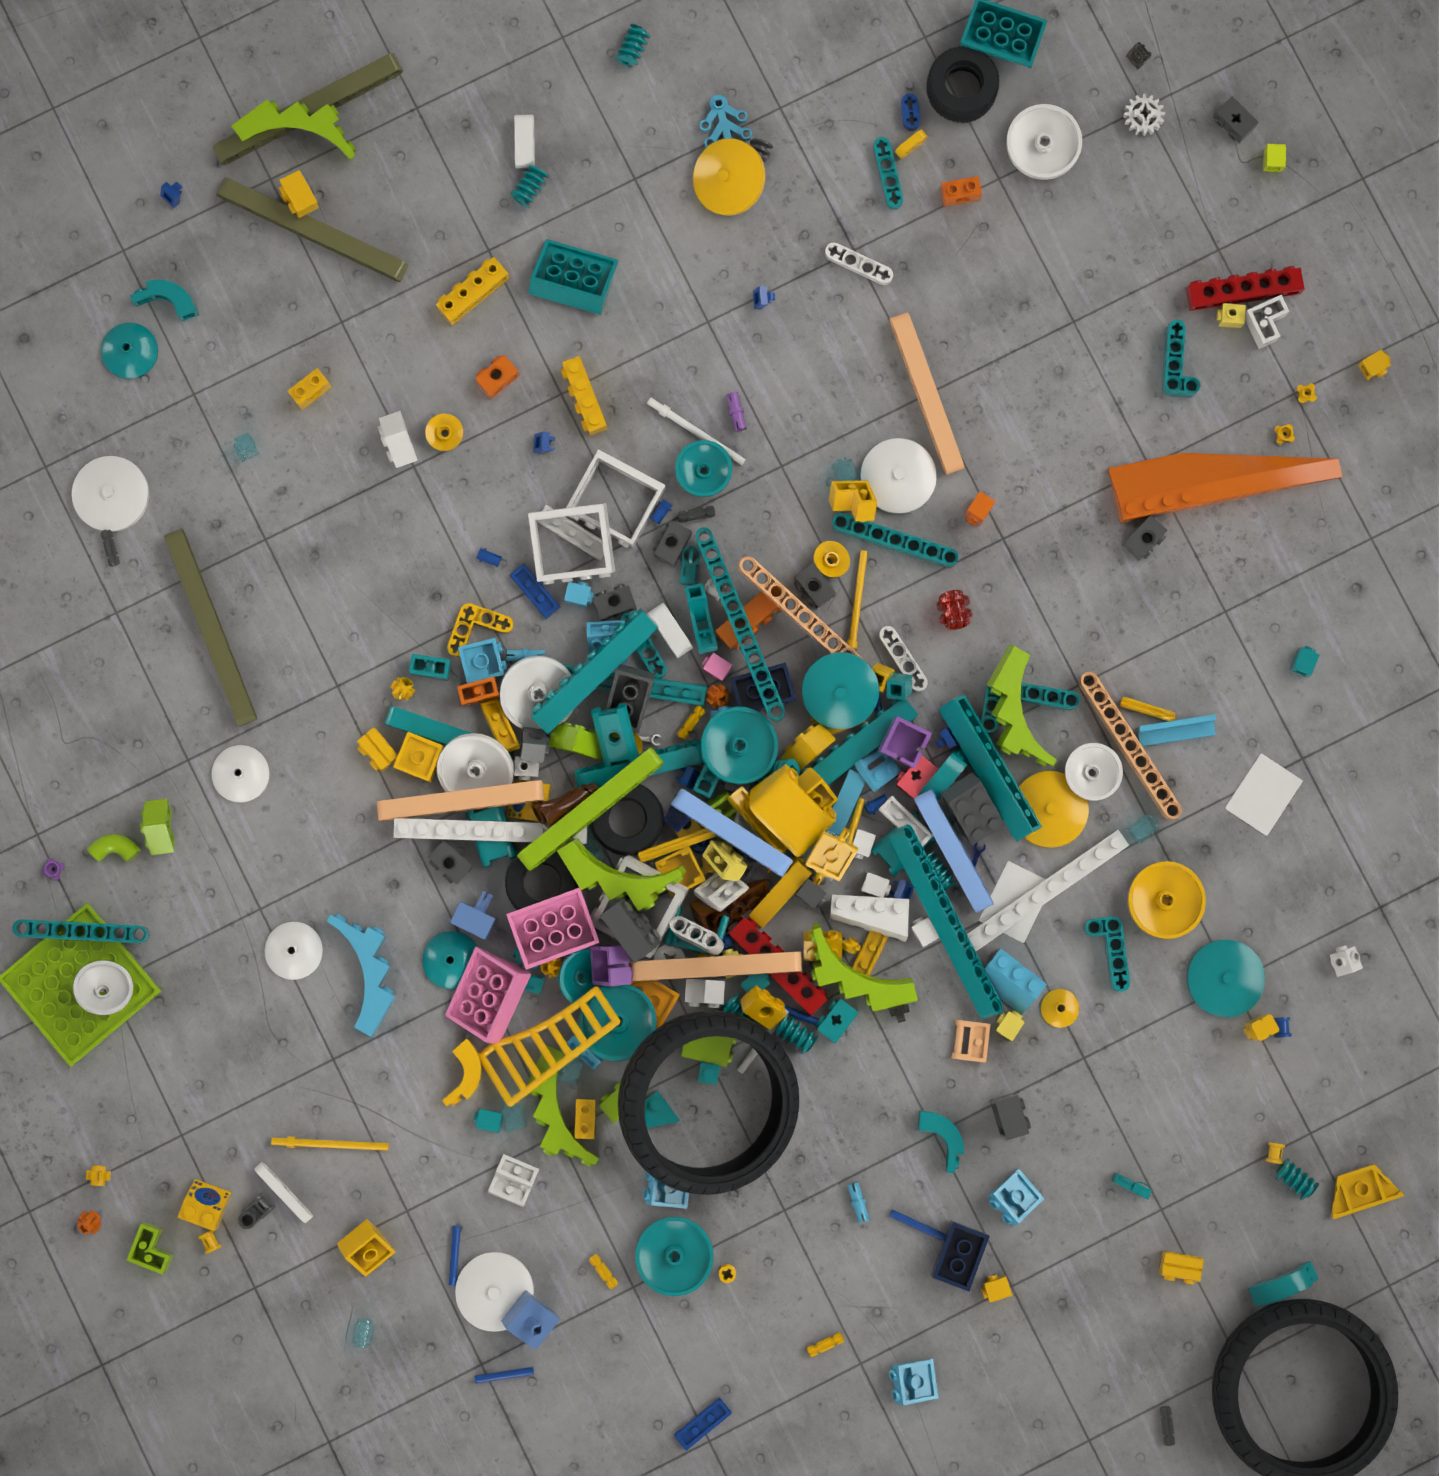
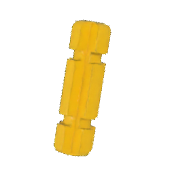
M696 706L693 710L694 713L690 714L682 725L683 728H680L677 732V736L682 740L687 738L689 731L693 730L700 720L699 718L704 715L705 709L701 706Z
M594 1254L589 1258V1262L592 1266H595V1270L603 1281L607 1282L608 1288L613 1289L618 1285V1281L615 1277H612V1273L604 1262L600 1261L601 1258L598 1254Z
M838 1332L833 1337L817 1342L815 1346L813 1344L807 1347V1351L810 1357H814L819 1352H825L835 1347L836 1344L843 1343L844 1338Z

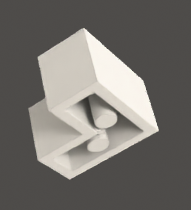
M1282 295L1245 312V321L1259 349L1276 342L1280 338L1274 322L1284 318L1290 312Z
M401 411L379 418L380 426L377 427L383 446H388L389 451H386L389 461H394L396 468L418 461Z
M686 979L685 1002H689L688 1006L700 1007V1003H707L708 1008H719L720 1004L724 1005L725 981Z

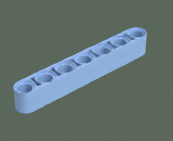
M682 788L670 804L781 877L784 876L793 862L788 856Z
M930 789L915 797L914 800L975 912L978 913L994 905L990 894L933 790Z

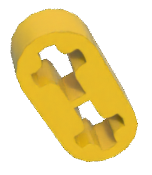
M922 129L917 131L895 150V153L900 159L905 158L927 140V134Z

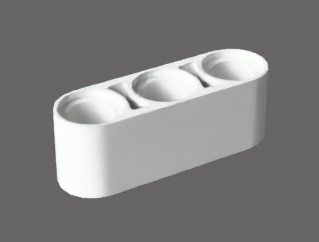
M515 115V168L527 169L529 165L535 166L534 115Z
M661 603L647 613L657 623L659 627L657 630L677 659L693 649L692 644L664 603Z
M681 916L674 917L671 920L670 928L678 938L713 955L722 952L724 943L714 932ZM684 924L683 929L677 931L678 927ZM700 932V936L693 939L694 935ZM712 941H717L714 946L709 947Z

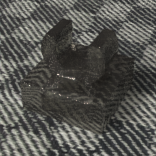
M1138 42L1127 53L1126 57L1138 70L1148 61L1152 53L1145 49L1144 44Z
M908 1003L888 1008L891 1017L896 1016L898 1023L905 1022L904 1014L910 1012Z

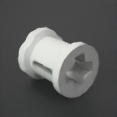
M710 577L704 586L705 592L714 596L719 601V595ZM727 586L721 588L722 593L725 592Z

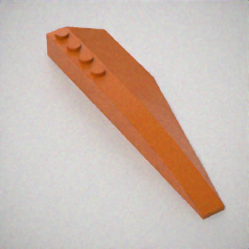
M1178 453L1108 468L1120 524L1145 519L1150 515L1155 517L1343 477L1338 458Z

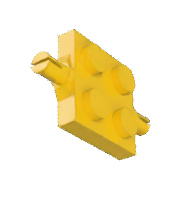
M843 828L839 837L825 831L822 832L805 861L806 866L817 872L812 880L814 884L820 885L824 877H831L840 882L858 852V847L846 841L851 833L849 829Z

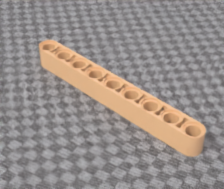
M906 312L889 318L944 473L948 475L964 469L963 460L911 317Z
M744 557L739 560L737 567L740 573L829 654L848 651L861 657L754 558ZM745 560L750 561L752 564V568L749 571L743 569L742 564ZM759 573H763L766 576V581L763 584L757 581ZM773 586H777L780 589V594L777 597L771 594ZM788 599L794 602V607L791 610L785 607V602ZM802 612L808 615V620L805 623L799 619V615ZM816 625L822 627V633L819 636L815 635L813 631ZM830 638L836 640V646L833 649L828 646Z
M1093 672L1084 673L1079 678V687L1158 810L1167 820L1178 818L1182 812L1180 804L1099 678ZM1084 677L1092 679V686L1084 684ZM1095 693L1102 694V702H1097L1094 699ZM1105 709L1113 711V718L1105 716ZM1116 725L1123 727L1124 733L1122 735L1115 732ZM1127 741H1131L1134 744L1133 751L1126 749L1125 743ZM1137 757L1144 759L1145 764L1143 767L1136 765ZM1148 773L1154 775V783H1149L1146 780ZM1158 790L1165 792V799L1161 800L1157 797ZM1169 806H1173L1176 809L1174 816L1168 814L1167 808Z
M529 781L377 801L378 821L543 801V781Z
M801 952L637 961L636 963L630 962L629 966H631L633 973L631 981L637 982L801 972L802 960Z

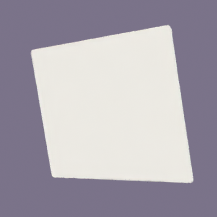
M1261 753L1225 809L1267 836L1303 781Z
M1008 861L991 894L994 905L983 910L979 921L985 922L1046 879ZM1041 907L1003 933L1024 943Z

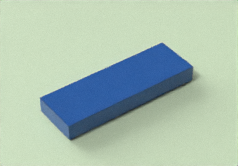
M522 564L510 574L513 581L545 619L561 608L544 586L537 582V578L525 564Z
M719 1397L677 1431L674 1436L687 1451L730 1416L732 1412Z

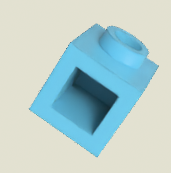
M577 581V584L568 582L564 602L587 608L588 603L592 604L594 593L591 592L592 589L586 582Z

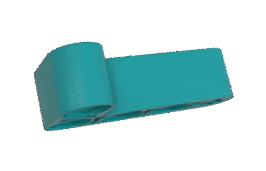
M1179 319L1173 320L1166 329L1162 391L1168 396L1189 398L1195 396L1201 384L1196 377L1182 376L1186 325ZM1174 327H1176V329L1179 331L1176 335V338H1173L1175 336V330L1173 329ZM1170 345H1176L1179 351L1173 352L1170 349ZM1170 363H1173L1177 366L1176 371H1173L1169 368ZM1167 382L1175 383L1176 389H1170ZM1186 384H1193L1195 390L1189 391Z
M1114 916L1087 920L1083 925L1086 935L1104 936L1111 988L1117 992L1126 991L1130 986V978L1121 920ZM1110 920H1114L1117 924V928L1114 931L1108 928ZM1091 922L1096 923L1098 926V930L1095 933L1089 931V924ZM1113 939L1119 942L1117 950H1113L1110 946ZM1116 958L1122 962L1120 969H1115L1113 966V961ZM1114 972H1123V974L1119 975L1120 980L1124 981L1121 988L1116 985V982L1119 981V976L1114 975Z

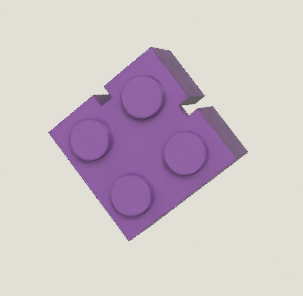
M894 716L878 752L893 759L897 758V761L911 768H916L923 753L917 751V749H925L932 733L898 716Z
M604 944L590 946L593 985L619 986L632 984L633 973L631 966H629L631 958L622 945Z

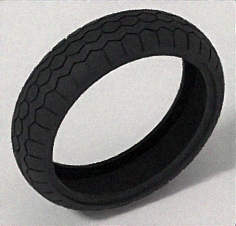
M724 1011L688 1013L674 1018L654 1030L631 1056L624 1070L618 1094V1116L622 1135L630 1152L640 1166L656 1180L671 1188L699 1195L730 1192L746 1186L766 1173L787 1148L794 1133L799 1112L798 1081L794 1067L784 1048L761 1025L741 1015ZM721 1036L734 1038L749 1044L763 1060L770 1077L772 1089L769 1116L755 1142L738 1157L712 1167L683 1166L662 1156L652 1143L645 1121L647 1090L662 1062L681 1046L700 1038Z
M1291 1299L1268 1305L1254 1312L1230 1334L1219 1353L1214 1368L1212 1402L1218 1426L1226 1442L1241 1461L1261 1476H1354L1376 1458L1392 1432L1398 1410V1383L1392 1360L1384 1344L1375 1332L1360 1318L1348 1310L1328 1302L1312 1299ZM1296 1324L1325 1325L1345 1335L1357 1348L1365 1362L1371 1388L1366 1418L1355 1437L1345 1447L1330 1456L1305 1462L1275 1457L1262 1450L1255 1443L1242 1420L1239 1409L1238 1388L1243 1367L1256 1346L1272 1333Z

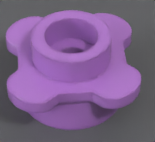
M49 858L44 869H42V874L52 877L53 880H59L60 873L64 870L65 865L56 862L53 858Z

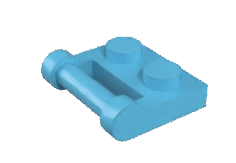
M880 746L872 754L855 763L856 769L873 792L902 772L892 758L878 752ZM880 757L883 762L869 771L867 766Z

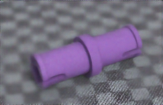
M731 392L730 395H726L730 408L729 416H732L735 432H740L747 429L743 417L744 409L740 405L738 392Z

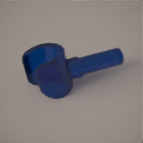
M978 842L973 846L974 858L972 863L974 867H976L980 854L986 849L985 844L982 850L976 848Z

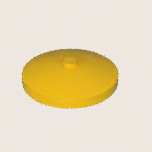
M722 139L709 145L699 156L693 172L694 190L699 201L708 210L725 216L738 215L750 209L761 196L765 185V167L759 153L751 145L738 139Z
M1043 771L1030 776L1020 784L1019 788L1042 825V828L1025 837L1027 841L1040 847L1055 848L1066 845L1079 836L1088 819V800L1079 797L1070 789L1064 773Z
M1165 861L1147 866L1135 876L1128 891V908L1132 919L1142 931L1160 939L1178 938L1192 931L1201 921L1206 907L1205 890L1200 879L1188 867L1176 862Z

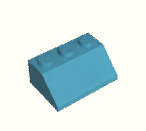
M1001 948L996 951L984 967L999 998L1021 1015L1036 1000L1047 985Z

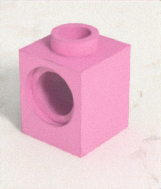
M715 653L711 656L707 655L702 663L704 666L703 671L723 683L733 667L731 663Z

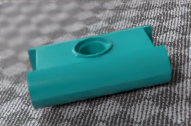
M620 703L614 709L601 711V707L591 710L604 766L610 767L613 762L629 760L631 763L638 758L639 755L626 704ZM615 732L619 735V737L615 738L611 735V733Z
M501 806L492 807L477 813L473 810L465 813L468 821L506 822ZM475 841L483 868L492 866V861L507 856L509 859H513L517 856L513 842Z
M912 811L911 814L918 819V816ZM889 832L872 847L871 852L874 856L879 854L890 867L888 872L894 877L904 867L890 841ZM935 837L923 847L924 850L936 840Z

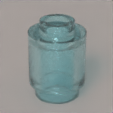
M358 1318L352 1342L356 1343L355 1347L367 1348V1345L372 1344L373 1320Z

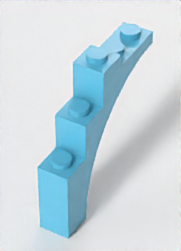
M338 913L336 916L330 914L327 922L336 927L349 940L358 955L363 969L365 982L364 1001L354 1028L373 1037L397 997L393 994L394 990L385 985L383 988L380 987L392 967L388 965L389 961L382 956L375 957L386 936L383 935L384 931L376 926L373 929L367 927L364 933L362 932L364 928L355 923L353 925L346 923L347 918Z

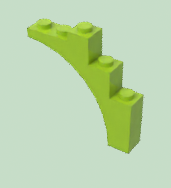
M267 99L231 125L242 142L255 134L269 129L284 127L300 128L327 138L339 147L349 159L356 156L354 145L351 141H345L342 137L345 133L339 125L334 126V123L339 120L337 116L340 113L334 105L329 106L328 103L309 117L308 113L310 111L304 103L299 104L297 101L279 114L277 111L280 108L275 101L272 100L270 102Z
M1008 645L987 683V686L992 688L991 692L1000 696L991 715L996 717V722L1005 726L996 744L1001 747L1000 751L1007 755H1011V753L1018 755L1021 753L1028 758L1030 756L1035 757V762L1044 767L1046 765L1054 766L1057 759L1048 754L1036 742L1027 727L1022 711L1021 683L1030 654L1016 646Z
M578 838L557 850L581 890L586 887L590 890L600 884L609 900L614 898L619 900L628 894L638 911L643 908L646 911L655 905L654 901L658 899L657 895L667 889L666 885L671 882L673 885L683 880L682 875L686 873L683 865L669 872L656 875L624 873L599 861L584 847Z
M820 924L812 925L813 931H810L812 943L816 942L817 949L814 950L816 961L819 962L813 963L814 969L811 970L813 981L818 982V986L838 982L840 994L844 993L846 999L865 995L867 1007L871 1006L873 1012L918 1001L912 977L897 980L880 979L865 975L851 968L830 948L824 938Z
M548 1044L546 1045L556 1062L563 1058L564 1053ZM541 1054L536 1066L542 1074L550 1066ZM556 1072L530 1092L537 1097L540 1094L543 1095L533 1115L536 1118L535 1122L544 1127L546 1124L550 1125L540 1145L543 1148L542 1152L553 1156V1154L558 1155L560 1149H563V1154L571 1158L577 1156L581 1158L580 1162L591 1167L592 1164L596 1166L600 1157L587 1150L575 1139L563 1119L557 1098L558 1072ZM531 1075L527 1085L535 1080L533 1075Z

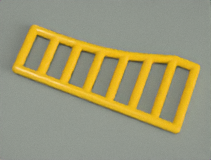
M595 986L548 1020L522 1032L502 1038L498 1043L488 1045L479 1052L481 1064L507 1106L512 1107L618 1026L620 1019L600 988ZM593 997L597 998L611 1020L603 1027H601L587 1005V1002ZM578 1008H581L596 1032L588 1039H586L571 1015ZM562 1019L566 1020L580 1042V1045L574 1050L570 1049L555 1025ZM547 1028L565 1054L558 1062L555 1061L538 1034ZM531 1036L550 1068L541 1074L520 1040ZM510 1043L514 1044L535 1080L526 1086L502 1046ZM494 1050L520 1089L512 1097L487 1059V1056Z

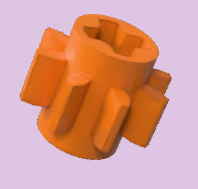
M719 684L718 687L712 685L706 692L707 698L705 700L715 709L717 706L723 707L729 701L728 694L730 692L722 684Z
M84 1210L77 1219V1227L85 1235H88L90 1232L94 1235L102 1225L100 1223L101 1217L95 1211L91 1210L87 1213Z

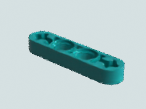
M879 137L874 142L873 150L885 201L890 209H898L902 206L903 194L891 144L887 138ZM880 142L886 145L884 149L885 155L883 156L881 148H877ZM889 160L891 167L885 169L881 166V162ZM893 178L896 184L889 187L885 184V180ZM897 189L898 191H895L894 194L895 198L899 200L897 201V204H894V202H890V200L892 199V191Z
M631 612L624 613L621 617V620L626 621V617L629 616ZM648 637L636 650L651 673H654L655 667L653 663L650 666L648 663L653 662L656 658L659 659V661H656L658 667H663L662 674L655 673V678H663L667 673V667ZM647 648L654 651V656L650 659L643 656V652Z

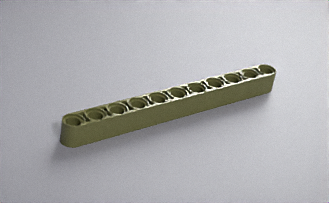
M391 53L300 99L298 102L299 104L304 103L310 111L308 113L310 117L327 103L329 106L334 105L335 108L342 106L402 74L403 69L395 54ZM291 104V105H289V106H287V107H285V108H283V109H281V110H279V111H277V112H278L279 114H281L283 111H285L286 109H288V108H289L290 106H292L293 104ZM297 128L269 129L255 134L243 142L235 133L213 146V150L221 165H227Z
M224 178L216 193L218 197L396 282H401L409 266L406 262L308 215L298 218L296 213L292 214L288 206L229 178Z
M181 528L164 535L238 726L240 727L258 720L184 530Z

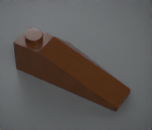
M761 879L747 883L746 885L749 889L721 912L710 907L700 899L690 903L694 920L698 925L717 934L721 918L726 915L729 917L725 931L726 934L730 931L728 928L737 921L739 923L743 919L741 916L749 909L753 910L770 892L767 880Z

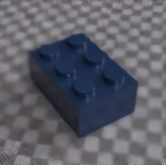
M786 662L768 667L782 704L786 705L796 702ZM751 673L730 678L737 707H747L758 712L765 711ZM759 673L756 678L759 681H764L767 675ZM770 690L764 693L766 699H771L774 696V692Z
M951 1220L931 1273L932 1278L970 1292L990 1236Z

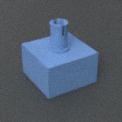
M482 891L476 905L473 907L460 902L450 923L482 939L489 940L498 919L488 915L486 912L493 895H487L486 892Z
M525 1290L501 1320L509 1332L534 1350L539 1347L560 1321L555 1311L527 1290Z

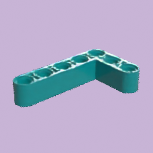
M1021 683V702L1063 710H1073L1080 703V697L1076 692ZM986 685L980 721L983 727L986 720H990L993 723L992 730L985 728L988 734H992L997 729L998 722L995 721L996 717L991 715L993 711L987 708V703L994 702L997 705L1000 696L992 693L990 687ZM1029 690L1037 692L1036 699H1031L1028 696ZM1047 694H1055L1056 702H1049ZM1066 697H1073L1075 704L1073 706L1068 705Z

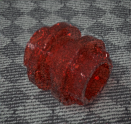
M950 590L939 596V601L936 603L937 610L944 612L939 617L940 623L945 625L948 630L962 629L971 623L970 619L973 617L971 609L966 608L970 604L969 596L965 595L961 590Z

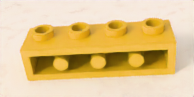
M495 257L486 259L481 264V268L470 272L464 282L457 283L448 295L444 294L437 300V309L451 326L510 279L509 273Z
M580 355L562 362L563 368L560 371L564 380L568 379L570 385L567 388L570 396H574L577 403L574 406L577 414H581L583 417L581 424L584 432L588 431L591 437L608 430Z

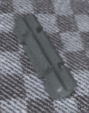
M707 506L705 509L703 507L691 509L688 512H678L680 522H686L688 519L690 521L703 519L705 516H715L714 506Z
M103 530L101 537L104 540L106 556L109 557L107 559L109 566H117L120 564L119 556H116L118 552L115 541L112 539L113 533L111 530Z
M1169 1406L1160 1407L1162 1430L1165 1435L1163 1437L1164 1444L1166 1446L1175 1445L1173 1420L1170 1417L1172 1415L1171 1408Z

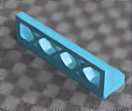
M1216 715L1139 726L1136 728L1137 738L1143 747L1216 735L1214 727Z

